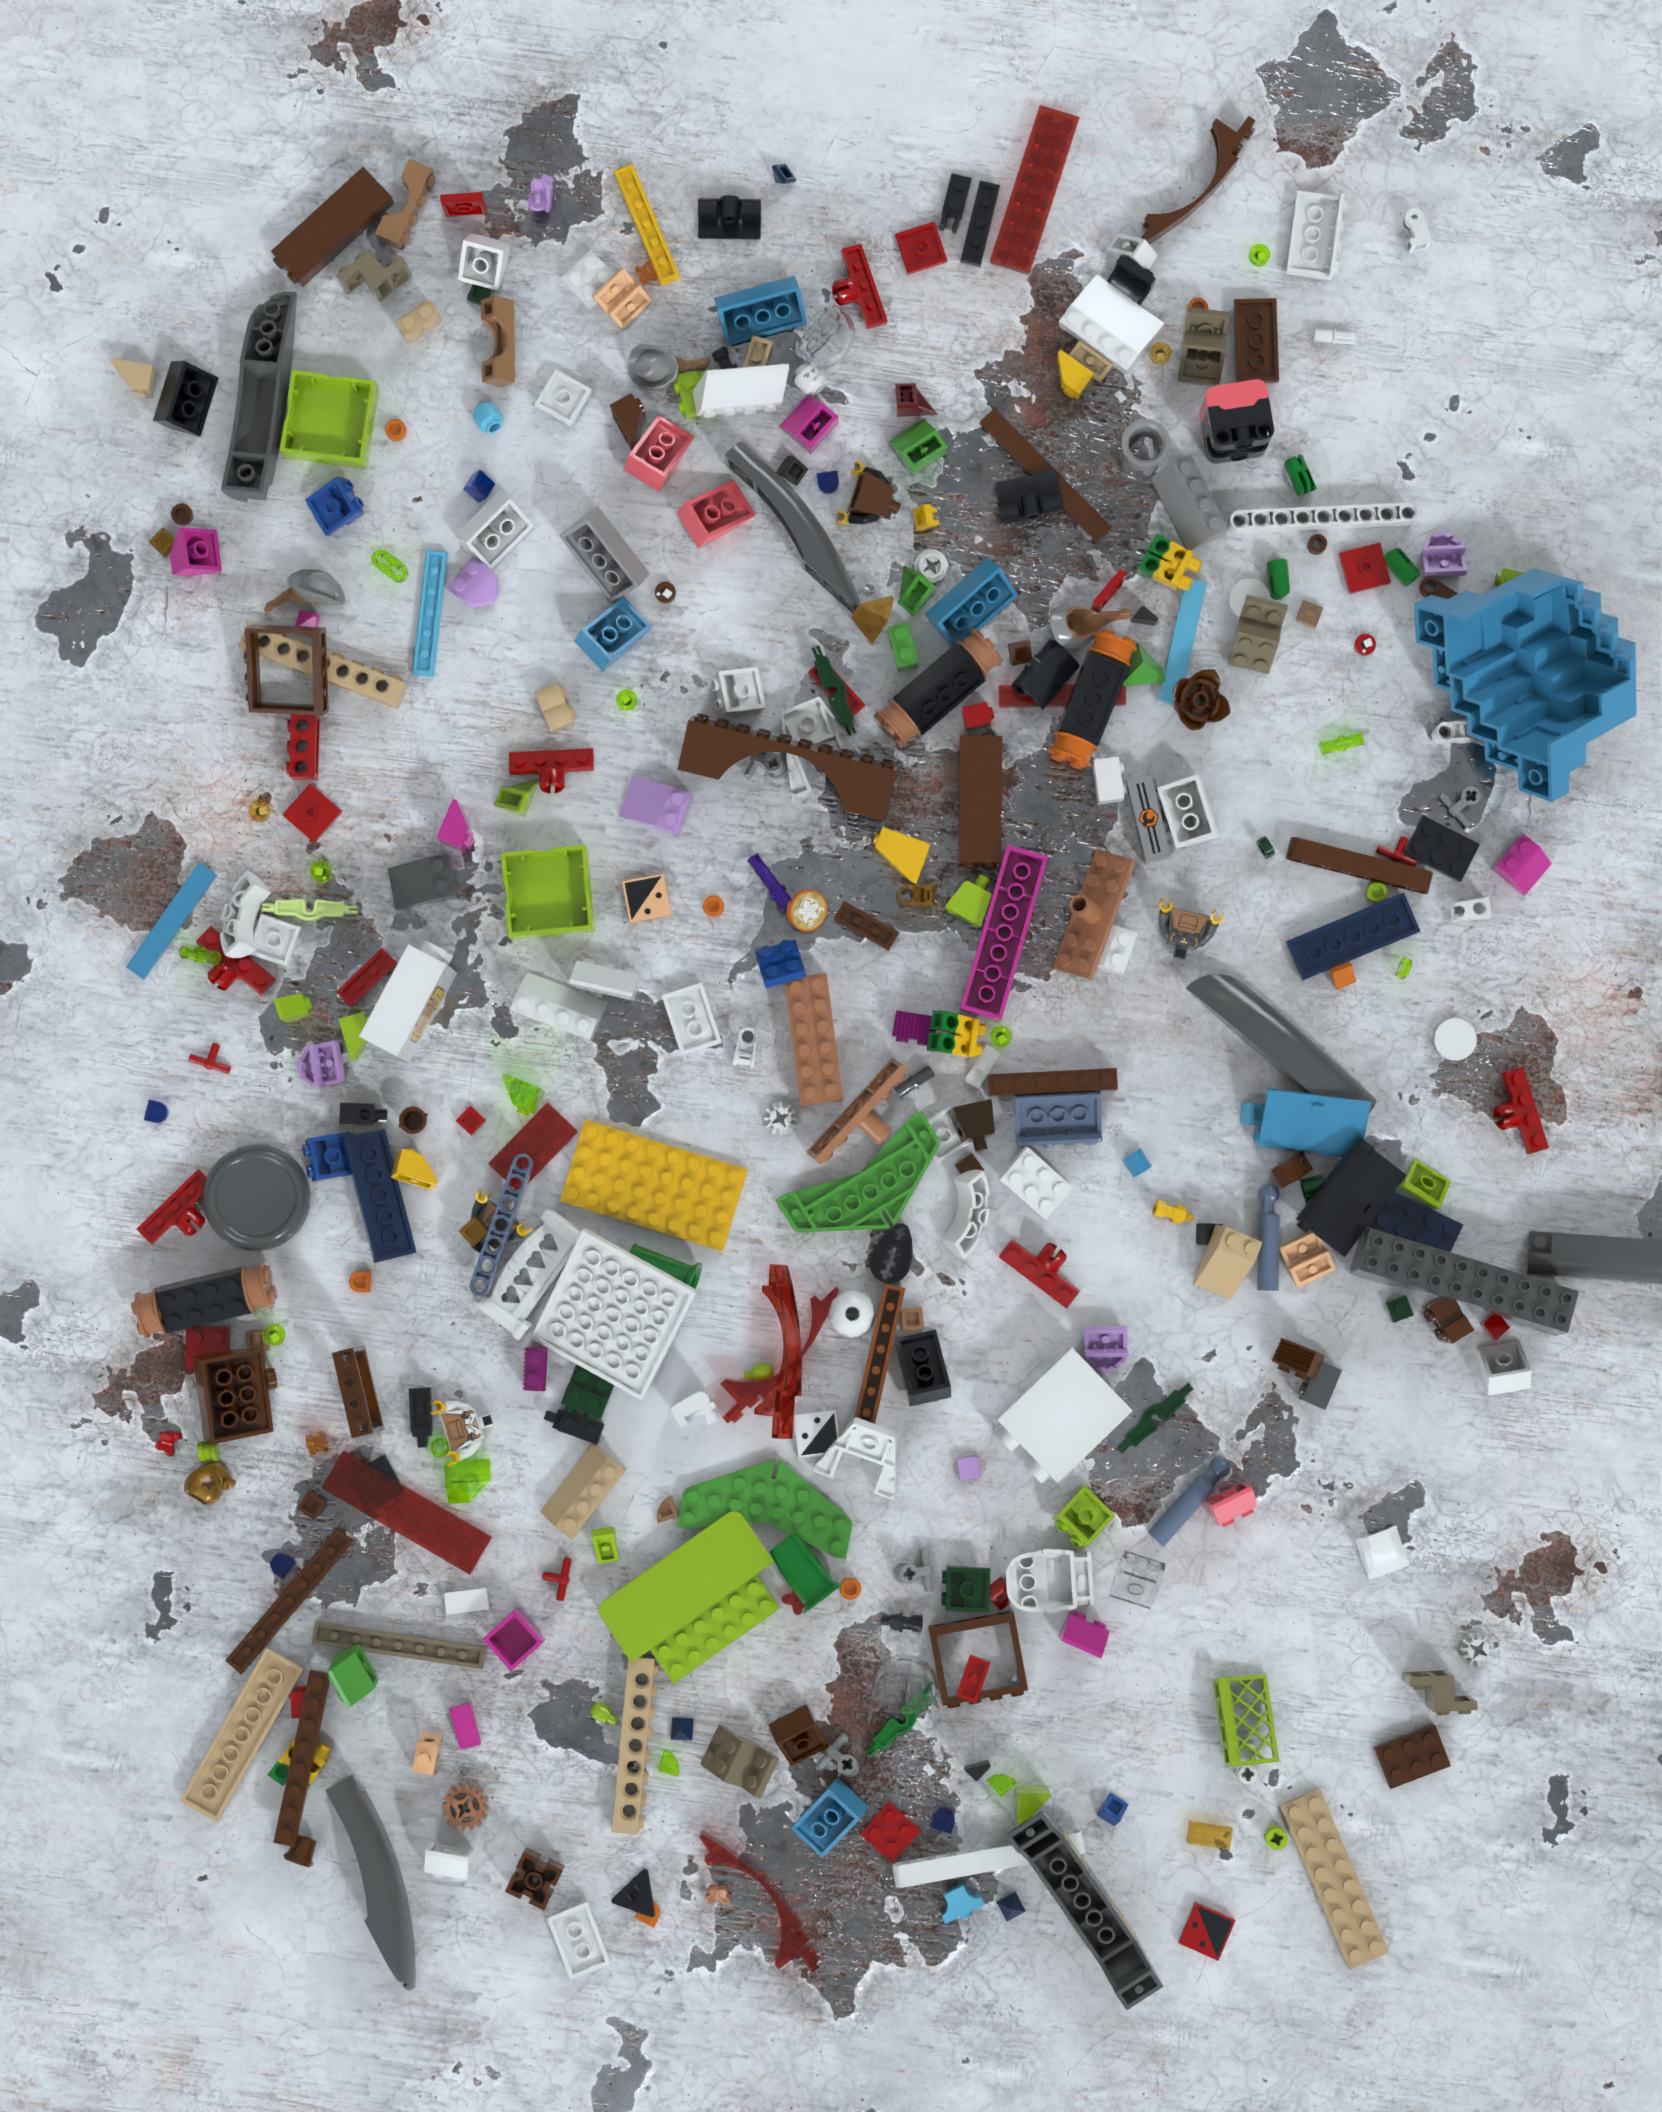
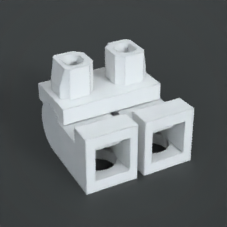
M698 1391L669 1408L680 1427L688 1423L686 1417L693 1412L697 1418L702 1416L707 1426L719 1419L714 1411V1408L717 1407L715 1402H710L709 1395L704 1391Z

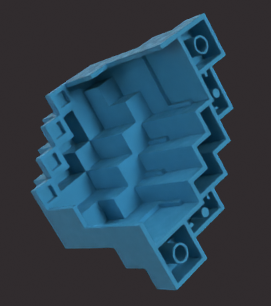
M1533 568L1483 595L1465 590L1449 599L1430 595L1414 603L1416 643L1432 648L1434 687L1450 691L1451 711L1467 716L1468 736L1484 741L1485 760L1518 771L1519 791L1550 802L1569 793V773L1586 764V743L1637 715L1636 642L1618 637V618L1601 613V593L1584 589L1583 582Z

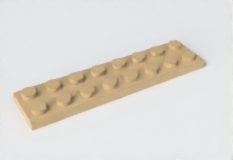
M269 1647L265 1649L181 1797L180 1802L215 1822L220 1820L290 1696V1692L294 1689L303 1673L304 1667Z
M1318 1788L1280 1804L1281 1811L1349 1970L1389 1953L1321 1790Z

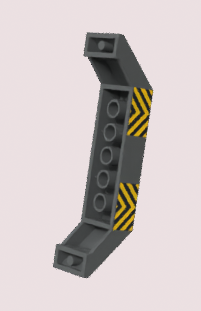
M1041 1810L1005 1834L1017 1853H1020L1030 1863L1098 1961L1116 1996L1126 2010L1164 1987L1133 1929L1064 1829L1056 1821Z

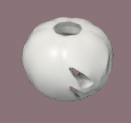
M854 1289L846 1290L833 1298L828 1318L834 1330L839 1334L850 1338L859 1337L869 1332L876 1318V1307L867 1294ZM849 1307H856L859 1310L857 1320L850 1321L846 1318L845 1311Z

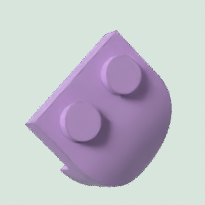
M1440 532L1433 534L1424 543L1421 555L1424 577L1466 576V547L1462 540L1459 542L1453 538L1451 533Z
M472 556L448 586L447 590L470 608L477 609V607L483 605L487 607L495 601L499 594V579L488 566Z
M339 1040L311 1044L304 1048L305 1051L302 1057L298 1058L297 1062L298 1073L302 1080H305L313 1087L331 1086L346 1082Z
M1084 1326L1085 1358L1087 1363L1094 1367L1096 1371L1104 1373L1113 1372L1123 1362L1125 1363L1128 1356L1127 1326Z

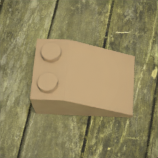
M1216 1224L1193 1285L1231 1300L1255 1263L1263 1242Z

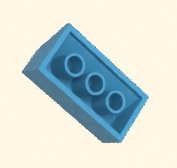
M795 276L714 298L727 346L751 340L753 335L762 337L807 324L801 293Z
M986 558L931 607L925 615L937 632L952 647L957 641L962 642L970 635L969 630H974L975 628L980 630L1013 601L1018 594L1000 566Z

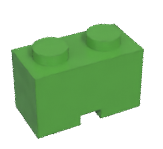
M908 622L888 627L887 634L897 672L918 668L919 661Z

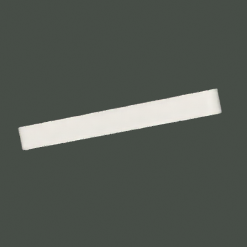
M1412 503L1237 510L1230 516L1228 528L1232 533L1246 534L1404 527L1412 524L1418 515V509ZM1402 511L1410 512L1411 518H1405L1402 515ZM1381 512H1388L1390 519L1382 518ZM1360 513H1367L1369 520L1361 519ZM1319 514L1325 515L1327 522L1319 521L1317 516ZM1339 514H1346L1348 521L1340 520ZM1296 516H1304L1306 523L1298 522ZM1261 517L1264 520V524H1256L1254 518ZM1275 517H1283L1285 524L1277 523ZM1240 518L1243 521V525H1235L1233 519Z
M1082 1830L1065 1831L1079 1853H1086ZM1010 1842L897 1862L892 1864L895 1887L903 1888L1018 1867L1030 1863L1020 1853H1017Z

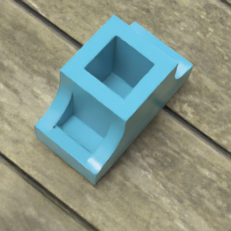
M961 1882L943 1891L947 1905L941 1911V1915L945 1924L959 1917L961 1920L972 1915L973 1910L984 1906V1900L980 1893H970L964 1883Z

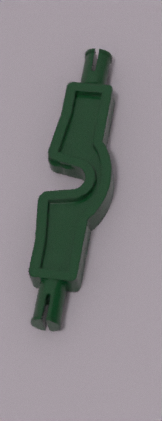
M816 646V649L815 647L811 648L816 659L814 665L819 674L822 688L824 690L832 687L838 689L836 694L828 698V702L834 710L840 725L844 724L848 736H851L850 728L853 734L857 733L852 723L854 717L846 701L847 690L845 684L840 677L835 675L828 657L823 656L820 646Z
M1187 1383L1179 1392L1174 1390L1161 1403L1149 1406L1142 1413L1140 1422L1125 1434L1126 1439L1117 1449L1123 1454L1130 1446L1136 1447L1145 1438L1157 1430V1426L1152 1421V1416L1157 1414L1162 1420L1167 1421L1186 1402L1185 1397L1194 1388Z

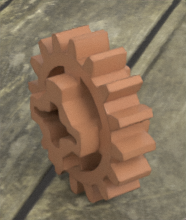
M466 1782L464 1787L458 1783L457 1790L451 1787L449 1789L451 1795L445 1794L443 1797L447 1802L441 1804V1807L446 1808L442 1815L449 1817L446 1822L447 1824L454 1822L453 1829H456L459 1825L461 1826V1831H464L466 1826L473 1830L474 1823L480 1826L482 1824L480 1818L486 1819L487 1815L483 1811H488L489 1806L484 1805V1803L489 1799L488 1797H482L484 1790L477 1791V1784L470 1788L469 1782ZM468 1793L464 1797H456L457 1794ZM475 1797L477 1798V1800H478V1802H479V1807L476 1806V1804H475V1801H474V1798H475ZM468 1799H470L468 1802L469 1809H467L466 1811H464L463 1814H461L463 1811V1804L467 1802ZM451 1805L455 1808L456 1816L452 1812ZM468 1816L475 1817V1818L472 1819V1820L463 1821V1819H464L465 1817H468Z

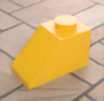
M1060 349L1057 355V364L1061 388H1063V392L1067 396L1079 399L1092 382L1094 373Z
M402 1148L397 1153L391 1178L427 1190H432L437 1185L438 1180L423 1155L418 1154L416 1150L411 1148Z

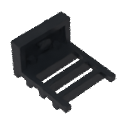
M1121 255L1107 282L1111 283L1113 280L1140 299L1137 304L1141 305L1153 289L1156 278L1150 270L1137 266V263L1132 258H1125Z

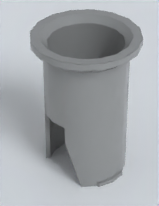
M1140 419L1134 421L1126 428L1121 441L1122 453L1119 463H1121L1122 469L1133 468L1136 471H1143V474L1147 477L1156 472L1159 463L1165 459L1170 449L1169 434L1162 424L1152 419ZM1140 436L1148 437L1153 440L1155 458L1140 460L1130 452L1129 448L1140 439Z

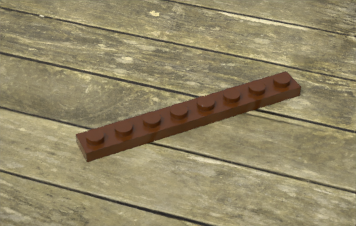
M312 1668L309 1671L273 1841L276 1844L295 1847L297 1844L330 1687V1681L327 1676L328 1672Z

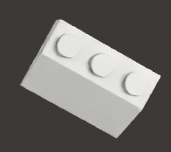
M498 491L455 536L480 562L492 569L534 525L508 496Z
M1197 774L1157 788L1176 849L1220 837L1200 775Z
M583 958L582 961H576L569 984L574 988L635 1001L641 976L636 974L637 970L624 967V971L615 969L616 965L603 963V966L595 965L594 960Z

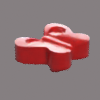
M161 1431L158 1434L159 1441L156 1442L155 1448L171 1457L175 1454L173 1443L180 1439V1434L176 1431L169 1433Z

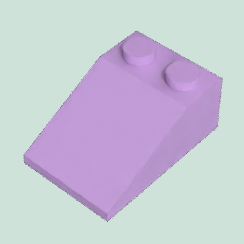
M632 776L619 817L679 837L692 800V794L672 786Z

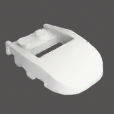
M1043 1549L1015 1557L1009 1563L1006 1570V1588L1010 1602L1016 1608L1023 1611L1047 1613L1078 1608L1077 1606L1089 1603L1090 1605H1095L1091 1552ZM1069 1557L1072 1600L1049 1601L1046 1558Z

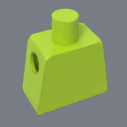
M979 874L974 884L966 880L946 904L945 910L980 929L992 896L990 892L985 890L990 879Z

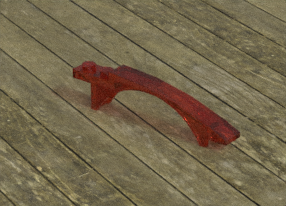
M770 1264L769 1285H762V1292L774 1306L780 1320L783 1334V1358L774 1387L762 1403L754 1408V1415L773 1416L771 1438L793 1439L795 1396H802V1351L799 1317L788 1265Z
M837 1287L821 1301L815 1295L810 1299L812 1308L810 1334L802 1352L790 1366L771 1378L761 1381L741 1382L725 1379L720 1383L738 1402L722 1417L727 1423L731 1420L733 1423H736L744 1415L741 1411L746 1406L752 1408L759 1401L757 1398L759 1394L766 1400L791 1374L814 1342L827 1318L832 1301L839 1292Z
M704 1830L700 1832L699 1838L710 1852L705 1855L704 1859L707 1865H722L741 1870L756 1879L772 1897L779 1913L782 1933L779 1951L775 1958L776 1967L780 1969L792 1959L801 1955L811 1972L817 1970L821 1958L814 1948L810 1949L807 1945L808 1939L804 1932L797 1930L802 1926V1921L780 1892L751 1863L719 1839Z

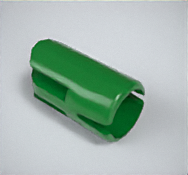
M1299 454L1297 458L1293 456L1284 462L1285 469L1297 496L1317 489L1302 454Z
M1395 548L1386 553L1384 557L1385 562L1404 587L1420 577L1421 572L1401 548Z
M1286 559L1269 560L1267 562V575L1270 596L1273 600H1280L1290 593L1288 561Z

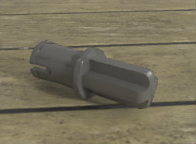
M927 1066L913 1076L909 1075L910 1078L893 1088L901 1099L914 1089H920L919 1086L933 1078L935 1074L931 1067Z

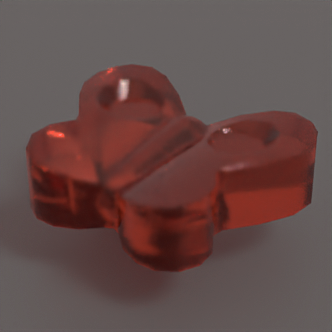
M794 1591L782 1596V1602L791 1605L795 1615L802 1613L803 1604Z

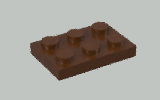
M1435 1724L1373 1747L1390 1789L1451 1766Z

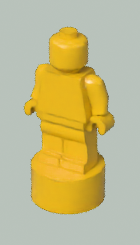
M1157 1199L1154 1204L1152 1215L1160 1218L1163 1216L1171 1218L1170 1223H1182L1184 1220L1192 1222L1194 1220V1215L1187 1213V1208L1179 1205V1203H1176L1174 1207L1166 1204L1165 1201Z

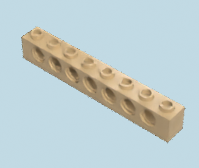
M244 630L238 647L245 652L246 643L243 642V637H245ZM258 633L260 658L313 677L312 647L305 645V641L296 637L293 640L288 639L286 634ZM264 638H269V644L265 647H261V640ZM288 645L289 651L286 654H280L281 647ZM333 652L332 655L327 653L329 684L399 710L408 687L403 682V678L394 674L391 677L386 676L384 671L372 667L370 670L364 667V663L357 660L349 662L344 660L345 656ZM302 653H309V658L306 661L301 662L299 660ZM341 668H348L347 675L343 677L338 675ZM361 675L368 676V680L364 684L358 683ZM380 683H388L385 691H378Z
M642 1655L632 1663L628 1659L612 1832L638 1835L639 1829H643L644 1815H641V1807L646 1805L647 1794L643 1793V1785L648 1784L649 1772L645 1771V1764L650 1763L651 1750H647V1743L652 1741L653 1728H649L650 1719H654L655 1706H651L652 1697L656 1698L657 1684H653L654 1675L658 1676L659 1663L655 1662L656 1658L654 1656ZM644 1673L648 1677V1682L640 1684L636 1676ZM637 1695H642L646 1699V1704L639 1706L635 1703L634 1698ZM640 1717L643 1719L644 1725L637 1728L633 1725L632 1719ZM638 1739L641 1741L642 1747L640 1749H633L630 1741ZM636 1761L639 1763L640 1769L631 1771L628 1763ZM628 1783L636 1784L637 1792H628L626 1785ZM632 1805L636 1812L628 1815L625 1813L624 1807Z

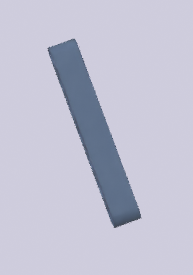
M518 1154L511 1164L470 1281V1290L475 1295L483 1296L491 1290L534 1167L533 1159L527 1154ZM521 1158H527L529 1161L528 1167L523 1170L520 1169L518 1161ZM514 1178H519L522 1182L518 1190H514L511 1187V1181ZM508 1198L513 1199L515 1203L511 1210L504 1208V1201ZM503 1218L507 1221V1228L500 1231L496 1225L497 1221ZM493 1239H497L500 1242V1248L497 1251L490 1249L489 1244ZM487 1259L493 1263V1268L489 1272L484 1271L482 1263ZM478 1280H483L486 1284L483 1292H478L475 1288V1283Z

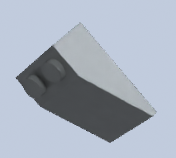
M448 854L426 857L388 868L395 910L458 898L451 857Z

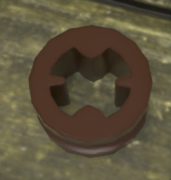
M1321 534L1313 535L1307 543L1308 551L1314 555L1322 554L1327 547V540ZM1315 540H1319L1318 543L1322 542L1319 549H1315L1316 546H1312Z

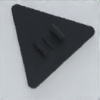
M643 1869L611 1899V1902L643 1915L654 1917L655 1909L649 1871Z

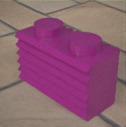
M896 1010L892 1037H896L897 1042L908 1043L909 1040H915L917 1045L927 1046L929 1032H936L930 1029L932 1016Z
M526 1347L524 1349L526 1351L524 1353L525 1361L523 1362L525 1364L523 1366L525 1368L523 1370L525 1378L523 1379L524 1387L522 1389L524 1391H546L548 1348Z

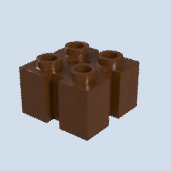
M1437 1296L1422 1305L1424 1309L1422 1314L1428 1323L1432 1322L1436 1327L1433 1332L1439 1341L1443 1340L1444 1343L1453 1344L1474 1331V1328L1466 1315L1463 1314L1456 1300Z
M526 1847L516 1866L521 1871L520 1873L517 1871L513 1873L505 1892L521 1899L522 1895L530 1898L529 1904L545 1910L554 1891L549 1886L550 1884L556 1886L565 1865L551 1858L546 1863L540 1860L542 1854ZM530 1875H537L540 1881L533 1882V1877Z

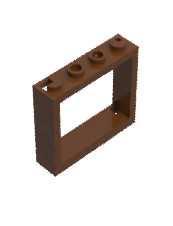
M256 624L246 627L243 642L246 643L244 663L247 664L245 684L248 686V693L246 694L245 701H248L249 712L323 716L329 712L326 628ZM258 633L311 635L314 705L261 702Z
M365 1346L333 1352L332 1357L351 1438L385 1430ZM362 1351L363 1357L356 1359L355 1353ZM378 1420L379 1427L373 1428L371 1422Z
M1013 1610L928 1626L943 1706L947 1705V1708H956L960 1706V1703L969 1701L956 1696L948 1697L937 1636L1003 1623H1009L1020 1684L983 1690L980 1692L977 1704L981 1703V1699L990 1698V1701L1002 1699V1695L1011 1694L1012 1697L1024 1695V1691H1028Z

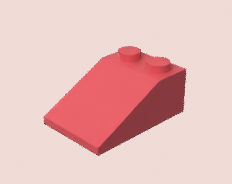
M658 415L628 455L623 470L659 492L670 478L693 441L694 436Z
M735 480L685 502L676 512L697 548L717 540L756 516Z
M1241 1482L1205 1500L1215 1523L1218 1526L1222 1524L1223 1527L1235 1522L1233 1518L1239 1515L1245 1517L1254 1512L1253 1508L1257 1507L1253 1488L1245 1482Z

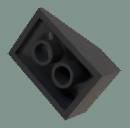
M932 1330L894 1339L909 1406L951 1398V1385L937 1331Z

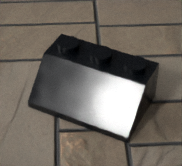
M171 361L153 421L169 429L201 437L219 377L186 361Z

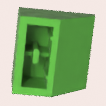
M924 418L889 441L911 476H914L946 455L948 446L937 430Z
M359 1643L337 1652L327 1671L329 1681L335 1685L340 1701L344 1702L347 1708L352 1707L373 1691L379 1680Z

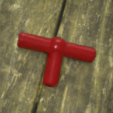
M1404 836L1400 837L1394 851L1378 845L1376 853L1390 858L1393 862H1400L1416 867L1418 862L1402 854L1408 842V838Z
M212 1043L207 1059L194 1054H190L188 1058L189 1062L203 1066L207 1070L213 1069L225 1074H229L231 1066L215 1061L220 1045Z
M563 1558L561 1574L543 1572L542 1575L543 1580L559 1583L556 1600L564 1601L567 1584L570 1581L571 1558Z

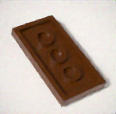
M1276 298L1234 299L1236 382L1260 379L1265 383H1278L1279 359Z

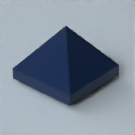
M786 164L772 166L775 183L787 184L797 181Z
M672 1717L671 1740L692 1741L694 1718Z
M1016 1891L997 1901L1007 1922L1026 1912Z

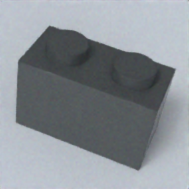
M1322 1362L1315 1380L1308 1377L1306 1382L1301 1383L1298 1394H1300L1299 1399L1326 1410L1342 1370Z

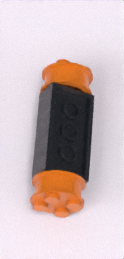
M1108 629L1093 633L1095 637L1091 648H1087V654L1057 729L1054 731L1055 740L1052 747L1047 748V751L1051 754V759L1062 762V760L1070 763L1069 766L1078 770L1091 767L1089 763L1093 751L1098 749L1097 746H1099L1128 670L1131 667L1129 663L1131 655L1137 651L1134 640L1127 637L1120 638L1114 636L1115 633Z

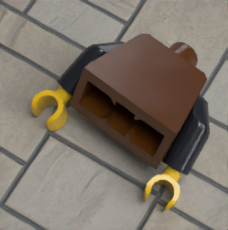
M856 461L854 465L860 469L858 471L851 469L852 475L858 477L847 510L850 514L847 515L844 511H838L837 514L844 515L845 518L842 521L836 520L839 525H845L848 521L850 524L865 525L886 517L887 512L896 515L901 503L892 500L894 488L890 486L887 478L881 471L870 467L863 468L862 463Z

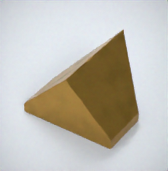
M893 596L861 603L851 616L871 645L889 620L894 601Z

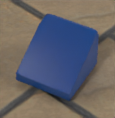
M1110 1792L1098 1810L1097 1816L1115 1826L1120 1822L1129 1804Z

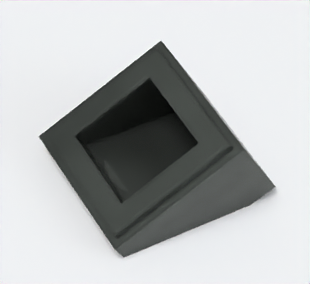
M787 456L776 472L797 486L808 471V468L794 456Z
M1142 606L1133 616L1131 622L1155 626L1158 622V617L1145 606Z
M1196 1224L1197 1245H1208L1216 1224Z
M988 1760L964 1766V1770L975 1781H978L991 1767V1764Z

